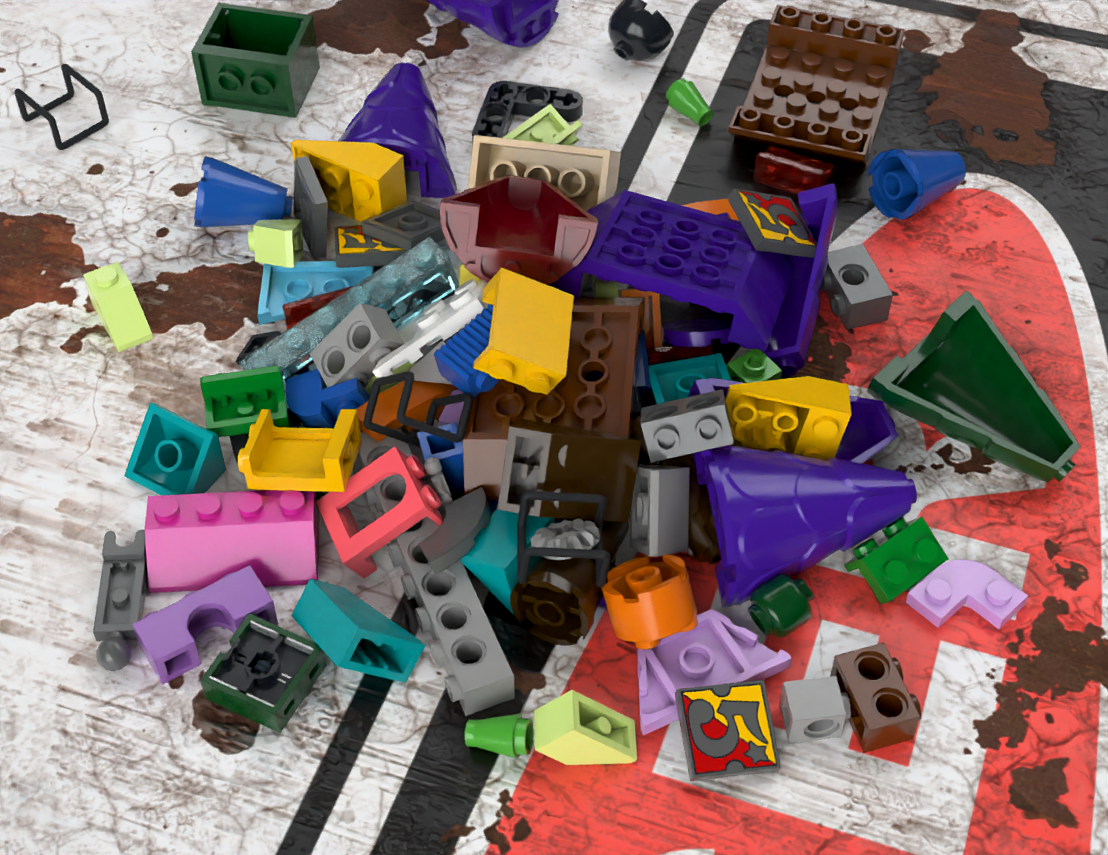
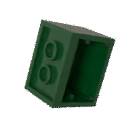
M218 2L191 51L201 103L203 105L297 118L320 69L313 15Z

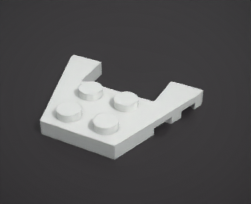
M471 279L454 291V295L445 300L439 299L433 302L423 312L399 324L397 331L405 344L377 362L372 371L375 376L381 378L394 375L392 371L408 361L412 364L421 358L428 346L441 338L445 341L462 329L465 324H469L471 319H475L477 314H481L482 310L487 309L489 305L482 301L483 289L488 283L483 280L476 282L474 279Z

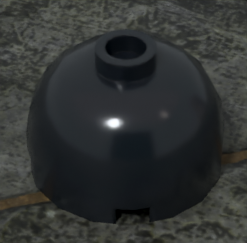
M622 0L609 18L608 34L614 45L613 49L624 60H652L667 48L671 38L674 36V32L664 16L657 10L652 15L644 9L648 3L642 0Z

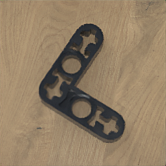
M512 81L495 82L487 91L474 125L472 146L474 135L488 136V133H490L492 137L503 138L509 132L514 115L532 117L550 103H553L551 105L566 122L576 121L583 115V97L577 91ZM533 99H539L543 102L529 103L528 101ZM491 116L503 117L500 120H489L488 118Z

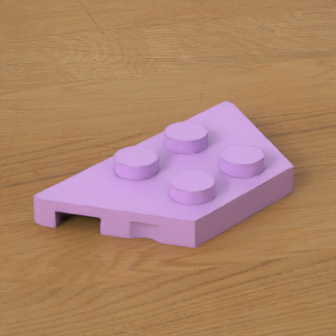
M714 609L697 615L698 625L694 629L687 632H677L668 637L661 638L660 644L651 649L637 648L640 730L642 734L646 735L679 719L674 694L677 689L764 680L790 668L791 656L782 649L779 653H776L759 643L757 634L745 627L734 625L729 618Z

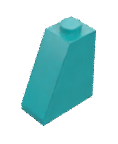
M311 578L291 614L295 621L340 668L406 683L426 646L418 638L344 587Z

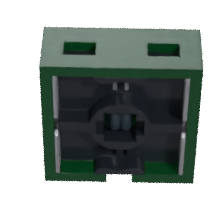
M249 613L230 638L231 648L228 653H219L200 679L206 699L281 733L327 666L325 653L317 643Z

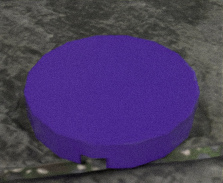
M717 319L673 321L661 326V338L663 342L683 347H707V345H712L711 339L717 338L721 339L723 345L729 344L731 341H728L732 321Z

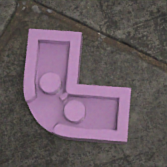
M952 560L935 568L909 591L905 603L937 628L943 625L966 604L997 629H1000L1025 606L1028 595L985 564L972 560Z

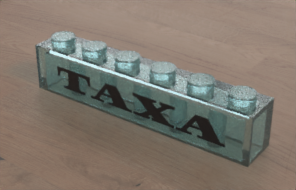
M428 237L238 363L242 370L279 366L286 398V379L317 369L309 353L359 303L385 309L397 329L421 313L430 304L457 289L459 282L451 260L434 240Z

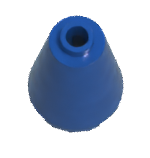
M904 149L883 151L874 157L869 167L868 176L873 174V186L869 187V193L875 207L884 216L904 220L912 217L961 184L966 175L965 163L962 157L954 151Z
M204 157L201 167L204 175L198 184L194 227L254 225L258 220H283V216L291 217L293 196H287L288 188L213 157Z

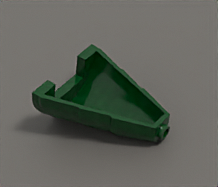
M967 290L942 313L931 332L902 359L898 355L873 377L868 386L867 392L873 398L883 401V403L900 413L935 428L939 433L981 450L984 457L1046 483L1053 477L1060 483L1076 465L1070 459L1081 446L1046 392L1039 389L1014 348L1009 346L980 301L975 299Z

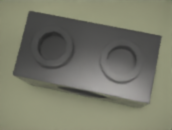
M861 244L828 252V264L821 291L826 292L830 299L833 314L836 317H840L846 330L888 320L893 294L864 245Z

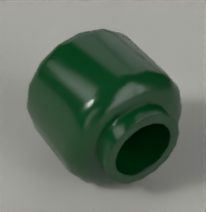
M778 574L752 592L750 597L751 606L748 607V613L764 635L769 636L773 634L776 637L784 638L809 621L812 616L809 602L814 599V596L801 578L793 580L785 574Z

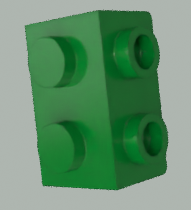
M279 366L218 373L200 378V386L204 398L206 429L218 434V437L249 433L250 426L256 423L261 409L271 410L275 427H289L285 390Z
M903 517L882 529L885 536L877 542L874 538H871L852 550L855 557L844 564L848 572L856 569L860 570L881 604L890 602L949 559L923 517L908 522Z

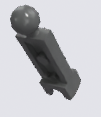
M144 530L137 531L134 542L125 547L116 544L115 532L108 531L104 536L102 550L104 561L93 633L96 641H103L99 644L96 651L97 661L108 671L122 670L129 664L131 647L125 640H138L132 624L142 620L148 576Z

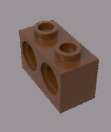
M880 643L835 655L830 676H836L840 693L846 692L851 708V716L848 720L863 753L912 740L918 722L922 717L921 707L916 696L908 693L903 683L901 665L897 658H891L885 644ZM863 676H870L876 680H869ZM880 712L889 713L894 717L883 716Z

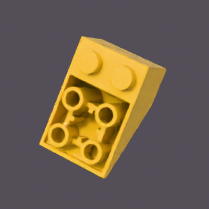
M293 140L291 142L293 162L295 158L308 156L328 201V208L335 213L345 215L362 224V221L408 203L403 155L375 143Z
M811 376L730 385L725 398L733 429L734 444L731 445L769 452L778 450L825 461L830 457H835L852 414L848 384Z

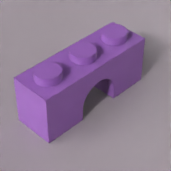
M249 565L237 572L226 574L221 580L199 591H193L185 595L181 600L159 611L147 614L142 620L132 625L141 650L163 685L202 664L195 641L203 631L213 627H223L235 633L249 613L274 625H278V620L272 598Z

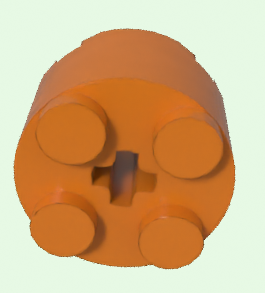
M662 555L663 562L650 563L649 556L639 557L624 562L607 573L608 582L601 589L614 634L618 638L635 642L636 648L645 650L659 645L661 638L668 637L677 632L690 631L698 625L697 607L684 561L677 556Z

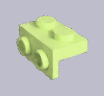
M549 104L503 138L574 146L579 140L576 134L583 124L577 120L569 125L554 107Z

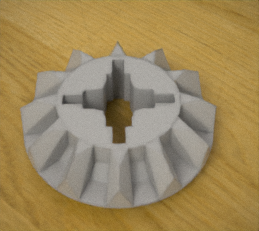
M579 518L573 521H566L564 519L562 522L550 523L548 527L538 529L530 540L532 547L590 550L599 542L600 534L594 522L583 521ZM541 556L550 560L571 559L570 557Z

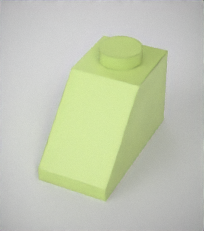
M302 219L258 220L253 225L254 230H249L248 232L249 251H255V262L291 268L295 267L304 255Z
M118 261L83 274L92 306L118 352L154 339L133 286Z
M570 690L534 710L535 751L566 765L625 764L637 760L635 720L574 690Z

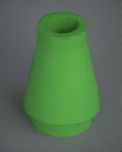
M684 78L679 79L667 90L666 99L669 101V106L693 120L698 126H704L713 117L714 112L708 107L692 81H686Z
M520 713L481 720L469 719L466 723L465 744L467 747H477L518 759L520 755H529L531 753L534 738L533 722L530 718H523Z

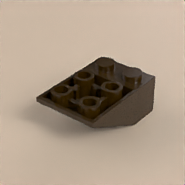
M518 418L509 426L497 510L519 513L521 496L527 491L600 494L607 498L604 521L629 522L642 439ZM529 500L527 515L547 518L595 520L598 503Z

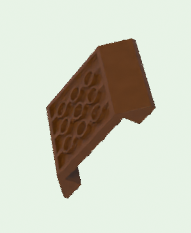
M777 5L769 23L766 49L743 107L738 105L736 107L728 133L738 138L867 164L893 82L905 29L888 24L881 25L861 21L857 18L829 15L825 12L798 9L794 6ZM779 95H785V96H788V97H787V98H782V97H779ZM810 102H819L820 104H812ZM844 108H850L853 111H846Z
M574 297L566 376L547 395L532 392L521 385L499 379L490 391H481L473 399L463 438L465 495L482 487L488 500L499 501L509 426L518 418L630 437L638 335L643 334L645 298ZM590 371H600L604 374L601 379L594 382L583 379Z

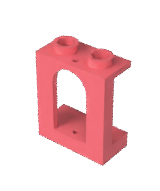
M394 446L350 477L345 492H329L316 501L342 563L364 579L378 570L371 554L426 516L439 526L443 522V518L438 510L442 503L433 488L425 484L423 477L427 475L426 470L415 455L412 454L408 457ZM390 475L402 476L406 482V492L401 502L360 531L350 508L346 505L382 479Z

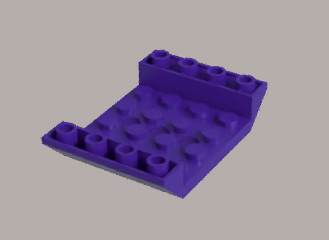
M624 190L587 210L588 213L598 219L596 234L587 254L576 267H573L569 272L561 276L559 280L548 284V286L579 298L591 275H595L604 281H616L631 285L639 291H652L666 295L678 302H691L705 306L717 313H730L734 317L728 341L738 343L747 349L766 351L793 277L794 269L784 254L755 250L740 221Z

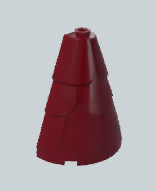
M512 175L484 182L480 186L466 189L464 192L443 198L440 201L441 226L450 250L465 265L464 268L487 283L501 267L546 285L559 280L561 276L569 272L573 267H576L587 254L596 234L598 219L547 181Z

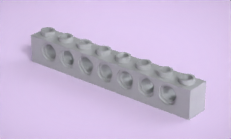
M400 427L395 430L402 433ZM361 432L362 444L352 471L356 474L394 446L408 457L412 453L408 444L387 436L380 442H377L366 433ZM390 475L363 493L367 505L374 504L377 512L374 513L375 520L401 502L406 492L405 479L400 475ZM426 516L390 541L391 543L387 544V549L394 568L401 566L405 574L401 576V582L407 599L415 598L418 604V608H415V615L422 633L429 631L433 639L432 642H429L433 660L437 667L444 665L448 676L444 677V682L448 695L452 702L459 700L465 716L514 699V674L462 562L459 560L438 574H434L429 563H423L428 561L418 543L432 535L439 528V525ZM455 626L461 627L459 629H448ZM468 660L477 661V662H475V663H473V664H465V663H463V662L468 661Z

